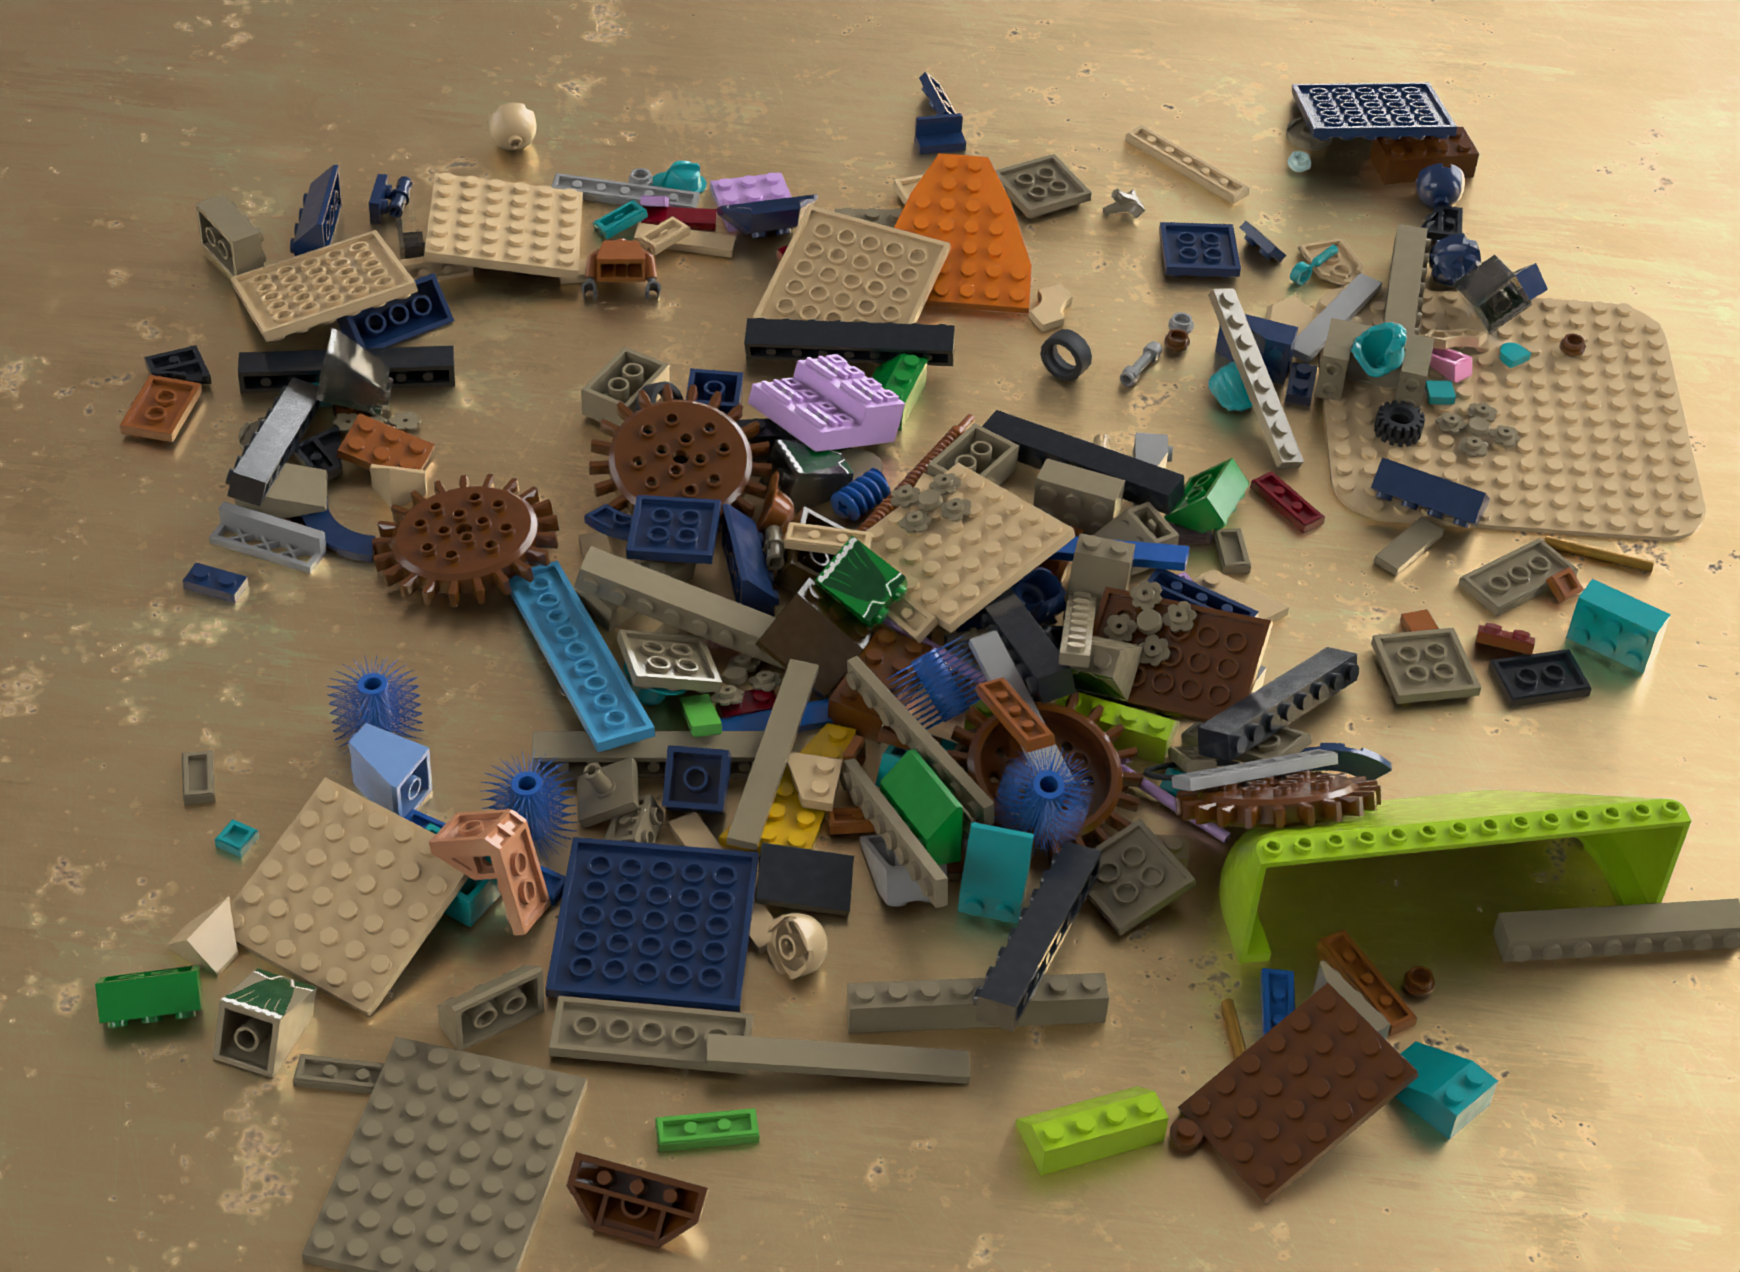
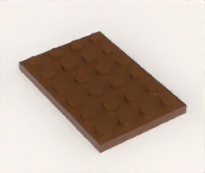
M1105 587L1094 620L1092 636L1109 639V636H1106L1104 633V628L1108 626L1107 619L1111 615H1118L1120 617V615L1125 613L1129 615L1130 620H1134L1137 623V617L1143 610L1141 607L1135 608L1133 606V598L1130 596V591ZM1162 598L1159 604H1155L1153 610L1157 611L1163 620L1164 614L1168 612L1169 605H1178L1180 602ZM1190 604L1191 610H1194L1197 615L1192 620L1193 628L1187 632L1180 630L1174 633L1171 631L1170 626L1162 623L1160 630L1154 634L1159 639L1164 638L1167 640V648L1171 653L1170 657L1166 661H1161L1156 667L1150 663L1142 664L1139 662L1127 702L1089 693L1084 694L1129 707L1205 723L1252 694L1273 627L1272 621ZM1137 628L1136 632L1132 634V640L1126 643L1139 645L1141 642H1145L1146 637L1149 635L1143 634Z
M1327 982L1178 1106V1109L1185 1118L1192 1119L1202 1129L1203 1138L1267 1205L1412 1083L1419 1075L1418 1071Z

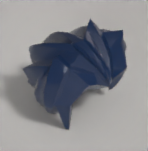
M1464 233L1449 235L1442 240H1437L1435 245L1429 250L1428 262L1432 270L1431 276H1433L1434 282L1446 286L1458 287L1462 283L1471 280L1476 274L1475 272L1480 269V264L1482 263L1477 241L1467 239Z
M1036 567L1011 586V589L1040 627L1058 623L1055 617L1066 610L1064 598L1066 592L1058 577L1052 575L1051 571L1046 568Z

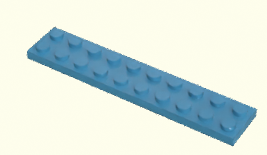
M550 562L548 566L539 565L532 567L534 580L531 582L517 575L510 578L509 582L512 592L510 595L597 752L655 737L654 725L559 562Z

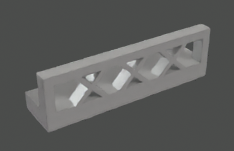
M225 501L218 508L220 524L209 536L210 543L309 574L312 573L327 553L325 532ZM225 531L237 534V536L229 538L223 537L222 535L225 533ZM255 539L262 541L261 544L253 546L246 544V542ZM282 547L287 549V551L275 553L271 549ZM308 555L311 556V559L307 563L298 560L296 557Z

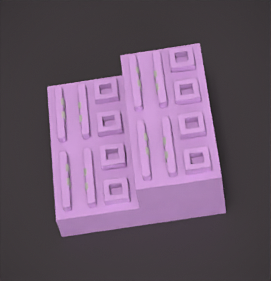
M838 354L826 355L825 358L819 356L816 359L807 357L806 360H798L793 378H783L781 381L774 379L773 382L764 380L761 383L752 384L748 404L815 452L894 442L905 403L899 399L898 395L889 389L885 390L882 388V384L873 378H867L863 371L855 366L848 365V361Z

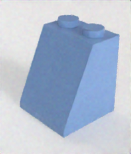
M365 723L358 732L351 736L348 748L350 749L351 756L350 768L353 775V784L368 800L403 818L411 809L416 810L432 791L429 747Z

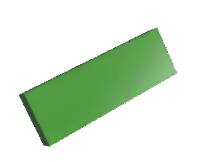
M709 694L679 697L680 708L692 736L701 737L722 733V723Z
M755 1108L655 1118L658 1152L759 1143L760 1139Z

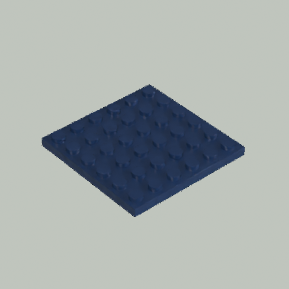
M1430 82L1292 84V95L1313 138L1318 140H1329L1330 137H1339L1342 140H1352L1354 137H1363L1368 140H1375L1378 137L1401 139V136H1411L1414 139L1434 136L1439 139H1446L1449 136H1456L1457 133L1455 122Z
M573 837L546 982V997L558 998V996L740 1013L759 866V852Z

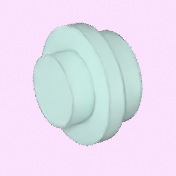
M1294 151L1288 158L1287 165L1295 172L1306 171L1311 167L1310 156L1303 151Z

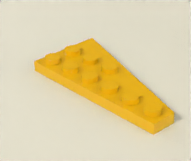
M827 723L799 753L843 759V753L854 735H856V729ZM786 766L757 851L727 844V835L731 825L719 836V844L742 851L759 852V855L762 842L814 850L827 811L801 806L798 790L794 788L791 781V772L789 767Z

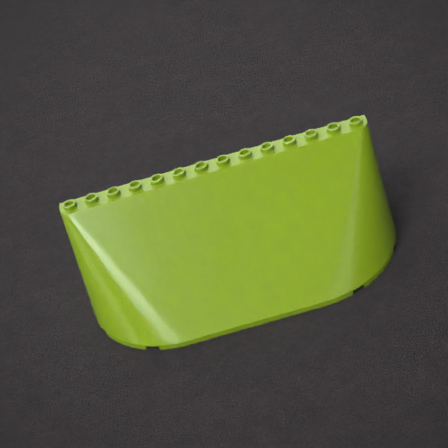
M1482 790L1381 800L1382 804L1377 805L1376 811L1363 810L1364 816L1347 815L1342 817V821L1338 822L1326 821L1310 826L1299 825L1284 828L1254 827L1249 829L1236 841L1224 862L1219 884L1220 906L1239 964L1269 961L1271 950L1257 913L1265 871L1268 867L1576 837L1584 843L1583 849L1590 854L1602 870L1618 906L1662 903L1692 820L1686 808L1680 802L1663 798Z

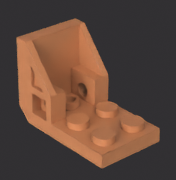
M514 810L456 813L428 842L433 855L473 880L497 879L498 891L502 895L506 908V918L511 924L514 935H525L551 905L527 820ZM485 856H490L492 863H489Z

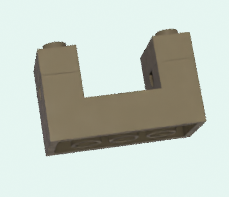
M1331 318L1314 396L1340 401L1344 382L1347 379L1396 389L1394 400H1397L1398 404L1402 400L1406 401L1405 405L1412 403L1414 408H1420L1435 338L1407 333L1404 346L1405 357L1402 365L1388 375L1374 378L1364 371L1354 357V354L1351 353L1352 343L1355 338L1373 326Z

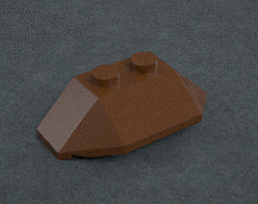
M579 1152L575 1153L566 1185L592 1230L656 1248L662 1247L700 1222L709 1188Z

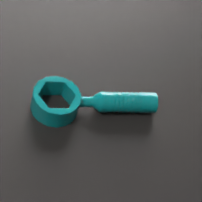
M1332 244L1313 258L1312 263L1309 265L1303 261L1297 263L1290 273V280L1299 286L1305 284L1312 275L1313 267H1319L1338 253L1337 246Z

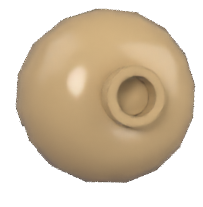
M507 103L498 106V111L493 115L491 112L487 121L492 140L505 150L516 151L527 147L533 141L536 134L537 125L534 112L526 109L525 105L521 103Z
M790 913L775 918L769 925L767 933L772 932L771 942L767 943V951L770 961L777 972L781 975L786 972L790 979H795L816 971L826 959L828 942L824 929L816 919L806 914Z

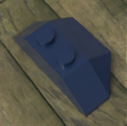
M812 194L722 205L716 211L720 217L743 235H752L753 239L767 237L768 232H776L777 236L791 234L792 229L798 227L808 205L813 206L818 199V195Z
M1156 569L1147 579L1149 583L1157 582L1162 588L1160 595L1164 599L1179 602L1187 601L1189 604L1252 617H1258L1259 611L1165 569Z

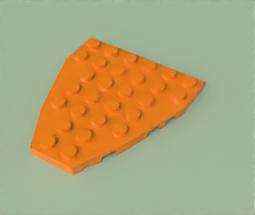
M939 153L911 192L894 226L896 229L950 243L948 256L924 306L1029 314L1032 265L1011 201L988 157Z

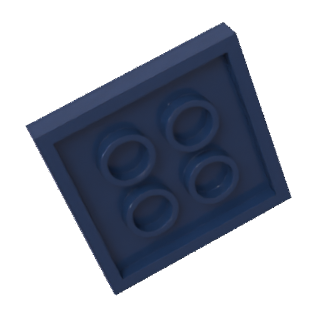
M1160 222L1159 234L1166 275L1240 277L1241 266L1233 224Z
M637 495L626 547V559L712 564L721 513V500Z

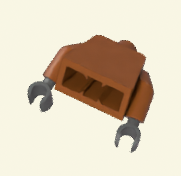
M619 238L617 240L603 241L600 249H597L587 257L585 279L587 281L581 286L583 298L585 299L586 292L590 290L593 291V299L597 298L598 292L594 283L595 280L597 282H645L646 280L648 281L645 289L646 299L649 300L650 291H655L657 299H659L661 286L655 281L658 278L655 258L645 249H642L639 241Z

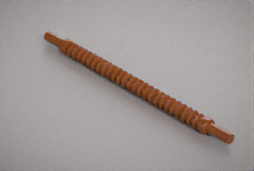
M968 414L958 426H953L894 490L906 484L914 488L922 474H927L928 464L971 427L976 421L975 417ZM891 493L856 530L867 531L898 508L891 505Z

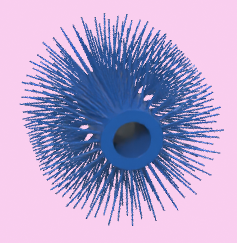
M960 638L939 649L935 648L910 662L911 665L889 677L892 678L910 667L914 668L913 671L891 684L916 672L917 676L902 683L895 689L919 677L920 681L897 695L918 684H923L922 687L901 700L925 688L926 692L910 700L904 706L924 695H929L928 698L908 709V711L912 710L924 702L932 700L930 704L912 714H918L932 705L936 707L917 718L918 721L936 710L938 711L936 715L920 723L924 725L941 716V719L927 726L926 730L938 725L942 721L946 722L968 710L969 706L981 700L978 697L969 703L966 702L976 696L977 692L965 698L963 696L975 689L976 685L962 693L960 690L983 677V675L974 678L960 687L957 686L958 683L971 677L981 669L956 682L954 680L978 665V663L955 676L951 675L952 672L965 666L975 658L951 671L948 670L949 667L970 654L961 657L949 665H946L944 662L966 649L945 660L942 659V656L964 643L941 655L938 652Z
M371 660L372 673H365L364 676L362 674L361 677L359 673L357 674L353 670L352 672L360 678L359 680L344 673L343 675L355 682L340 680L339 682L348 686H327L345 692L336 693L349 694H327L328 696L338 698L329 703L331 706L338 707L330 712V714L340 716L331 723L341 725L338 727L339 732H346L335 740L339 738L344 739L343 737L349 738L345 735L350 736L348 734L358 732L365 723L393 734L394 732L403 734L399 736L417 738L399 729L419 730L410 727L411 725L403 724L405 721H419L412 719V717L415 718L422 714V712L413 710L420 706L421 703L412 701L419 697L420 694L411 692L419 686L406 685L405 683H403L404 685L395 684L398 681H403L400 679L412 671L406 672L404 675H398L400 677L396 678V681L388 682L393 679L391 677L401 668L385 677L388 670L381 675V670L379 669V672L377 673L376 671L375 673L374 668L373 673ZM415 677L414 679H413V678H409V679H411V680H408V679H404V680H407L408 683H409V682L415 680V679L418 678V677Z
M1046 750L1045 764L1042 754L1043 770L1042 762L1040 760L1039 765L1037 756L1035 761L1038 770L1036 765L1034 767L1029 757V760H1026L1027 766L1030 765L1033 772L1030 767L1022 766L1021 771L1018 769L1015 772L1011 771L1015 774L1014 777L1002 779L1004 782H1000V784L1004 783L1006 785L1001 786L998 790L1001 796H998L996 800L1002 799L999 801L1002 804L997 805L1011 807L994 809L1006 810L1000 812L1008 813V815L1006 814L1002 817H1007V820H1010L1009 822L1017 819L1009 823L1011 825L1008 827L1020 823L1016 829L1020 831L1023 828V832H1028L1030 827H1032L1030 833L1034 828L1033 841L1036 835L1038 845V834L1041 841L1043 828L1045 842L1047 837L1050 842L1049 832L1051 836L1053 833L1057 843V838H1060L1058 833L1061 832L1063 834L1066 828L1069 831L1075 832L1073 830L1075 827L1071 823L1079 820L1083 821L1089 811L1087 806H1083L1082 809L1079 807L1081 804L1086 805V802L1081 801L1089 802L1090 800H1084L1086 798L1082 797L1091 796H1078V794L1083 793H1077V791L1090 793V791L1086 790H1094L1077 788L1081 787L1080 784L1086 783L1081 782L1080 779L1075 780L1078 777L1069 782L1065 781L1078 776L1077 774L1079 773L1066 776L1071 770L1068 771L1066 768L1064 771L1065 758L1057 772L1055 771L1058 762L1054 771H1052L1056 753L1051 763L1049 751V766L1048 756L1046 765ZM1018 789H1023L1026 793H1021ZM1063 801H1069V802H1071V803H1069L1070 805H1068V804L1064 803ZM1060 806H1066L1068 810H1063Z
M528 760V771L526 772L524 763L525 772H522L520 766L518 768L519 774L517 771L515 773L512 767L510 768L504 763L515 775L513 777L512 774L510 776L507 772L505 773L512 780L505 779L504 777L501 778L494 774L491 775L507 783L481 782L501 787L499 789L484 790L498 795L482 799L497 802L490 807L482 809L506 810L509 808L517 812L527 820L534 847V841H537L538 847L539 845L540 848L542 847L539 841L541 838L546 845L548 844L544 836L553 842L555 841L547 833L554 836L557 835L558 837L561 836L552 830L577 831L557 826L577 823L561 819L577 814L562 812L563 809L576 806V804L567 805L560 803L563 800L575 797L560 794L568 789H574V787H557L569 780L553 781L558 776L569 771L546 778L553 770L551 769L543 775L544 769L542 768L541 772L539 770L538 774H536V770L539 767L538 763L535 771L531 772Z

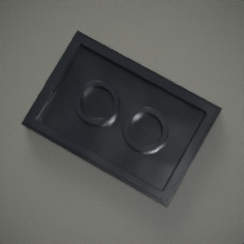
M1570 649L1493 659L1489 662L1488 668L1510 707L1590 696L1592 690Z
M762 842L755 903L848 916L850 912L854 856Z

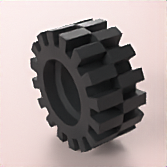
M1392 400L1391 404L1385 402L1384 406L1381 405L1377 412L1374 425L1376 436L1378 438L1382 437L1381 441L1384 443L1388 440L1389 445L1392 446L1394 443H1398V447H1403V443L1407 447L1411 446L1412 443L1416 444L1418 439L1420 440L1425 422L1424 413H1420L1421 409L1419 407L1414 408L1412 403L1405 405L1406 401L1402 400L1400 404L1397 403V400Z

